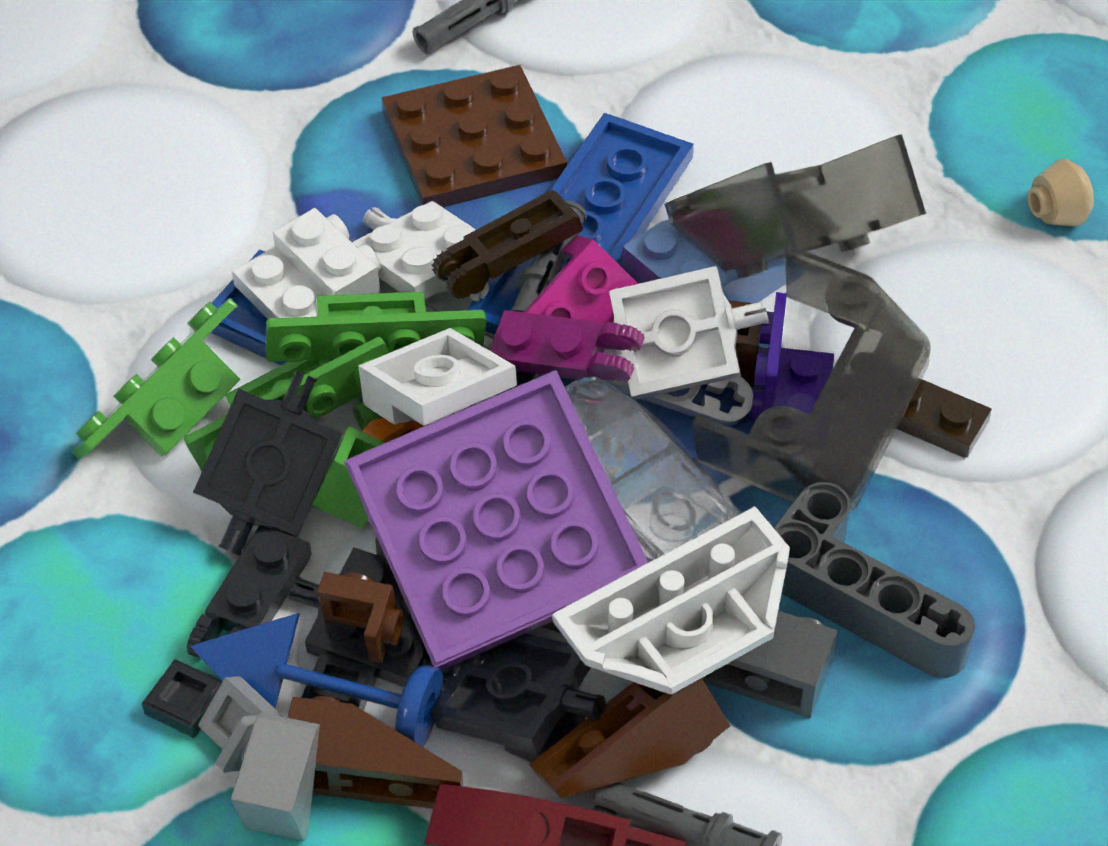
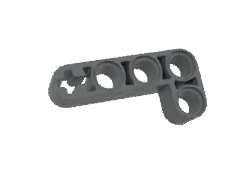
M818 482L805 488L774 527L775 531L790 547L782 594L929 675L938 678H949L961 672L967 662L975 630L974 619L970 612L962 605L844 543L850 511V499L842 488L829 482Z

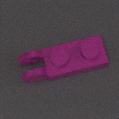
M504 310L489 351L515 365L516 371L545 375L556 370L559 377L591 382L594 381V378L625 382L631 379L635 368L633 367L634 364H631V361L620 355L603 353L604 349L636 352V350H640L645 337L641 331L631 327V325H620L614 322H608L604 325L602 322Z

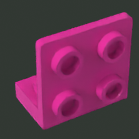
M575 235L562 249L571 260L523 313L602 322L604 325L608 322H614L609 291L638 283L593 239ZM594 378L593 382L584 381L594 389H598L604 383L602 379Z

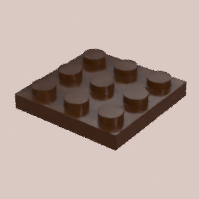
M521 65L381 97L383 114L422 205L434 201L441 207L558 179L567 166V161Z

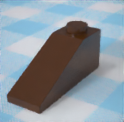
M702 678L672 695L633 682L606 703L604 713L600 714V720L595 721L587 718L530 763L529 766L560 798L682 765L695 754L707 749L715 738L730 727V724Z
M317 696L312 699L292 697L287 718L320 724L312 794L433 809L440 784L463 786V773L460 769L350 703H342L337 699L327 696Z

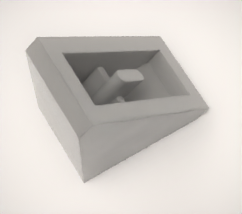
M263 712L258 714L231 797V801L246 829L305 841L309 829L320 724Z

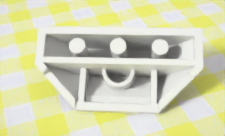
M754 506L553 613L552 621L586 666L672 695L773 639L790 547Z

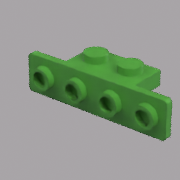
M423 292L316 296V317L271 318L266 321V359L269 362L336 359L376 337L383 339L390 353L448 328L455 330L483 347L487 322L484 310L426 312Z
M231 298L217 308L209 301L187 322L194 331L181 344L174 337L170 339L150 359L157 367L144 380L136 373L113 395L120 404L107 417L98 411L75 433L82 441L71 453L78 460L90 453L124 419L161 457L166 455L241 380L203 341L238 305Z
M376 337L332 361L324 359L287 362L238 388L265 400L283 401L295 370L302 372L305 375L298 388L297 395H300L308 375L317 379L304 408V411L315 420L361 396L362 390L358 366L388 354L389 350L383 339ZM238 388L225 394L230 406ZM226 415L184 437L187 448L201 471L205 466Z

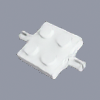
M434 201L418 206L410 213L398 219L390 218L376 207L372 208L373 212L369 209L365 213L363 223L373 231L352 243L356 247L367 244L374 250L381 265V270L378 271L380 279L399 292H423L424 300L438 292L448 290L446 288L447 281L439 280L432 271L433 259H436L441 251L445 252L448 247L463 240V236L475 231V228ZM488 283L481 292L475 295L471 294L470 298L474 301H479V297L483 299L489 290Z
M717 266L610 290L614 323L631 325V327L637 328V330L644 334L645 339L640 350H636V352L605 348L603 353L620 355L631 361V364H634L633 374L628 381L630 395L633 400L739 377L741 373L735 350L737 330L764 323L769 324L765 302L763 300L758 303L732 308L723 294Z

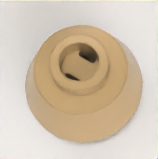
M1068 159L1055 161L1037 175L1027 194L1031 212L1036 217H1040L1043 222L1052 225L1081 226L1091 214L1094 206L1093 188L1087 173L1080 165Z

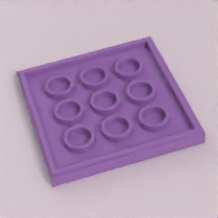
M556 370L344 461L433 667L439 668L441 671L553 622V613L648 563Z

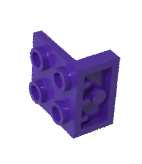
M776 292L774 312L767 311L769 324H761L759 343L769 344L770 346H759V352L757 353L754 385L764 386L765 388L754 387L750 420L761 421L759 443L824 450L834 353L781 348L787 293Z

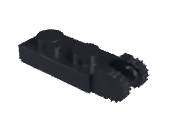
M258 526L209 603L205 614L200 616L195 628H193L187 640L188 654L200 658L190 646L218 638L222 630H226L231 634L272 621L288 596L292 584H295V578L301 575L311 558L310 543L266 526Z

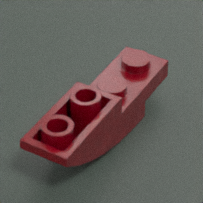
M440 784L423 846H686V842L630 827L631 820L594 810L518 794Z

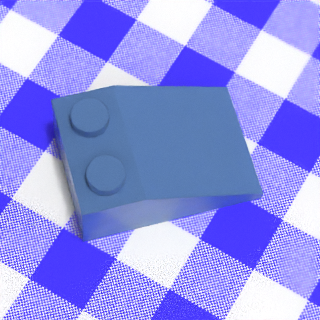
M735 207L661 221L625 244L622 249V268L638 284L717 266L723 294L726 299L747 303L762 301L803 273L806 266L804 262Z

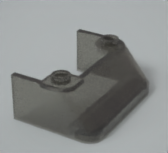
M902 134L895 135L821 165L775 174L772 162L764 163L664 204L670 225L724 272L736 270L738 279L768 271L767 262L835 244H839L841 253L871 244L868 234L926 214Z
M789 245L784 253L787 297L829 313L836 321L850 326L854 330L810 414L788 406L772 407L760 414L749 434L697 414L692 422L697 462L791 502H794L809 485L818 482H829L838 485L847 493L850 499V513L860 503L929 366L930 341L919 326L872 277Z

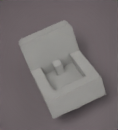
M241 676L225 677L198 724L223 749L215 764L224 773L240 771L256 717L260 712L284 717Z

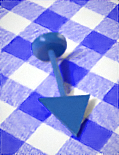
M300 613L190 646L222 681H224L225 677L241 676L275 709L283 679L398 709L395 730L424 747L435 724L430 711L442 694L443 673L439 668L423 665L415 669L409 676L401 695L288 665L287 662Z

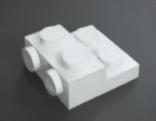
M316 208L274 231L275 246L232 271L234 286L267 319L316 317V296L380 293L378 271L381 270V265L374 250L367 244L356 247L349 240L348 230L337 215L332 214L326 218Z
M451 328L358 366L363 404L394 425L416 420L425 426L517 386L515 365Z

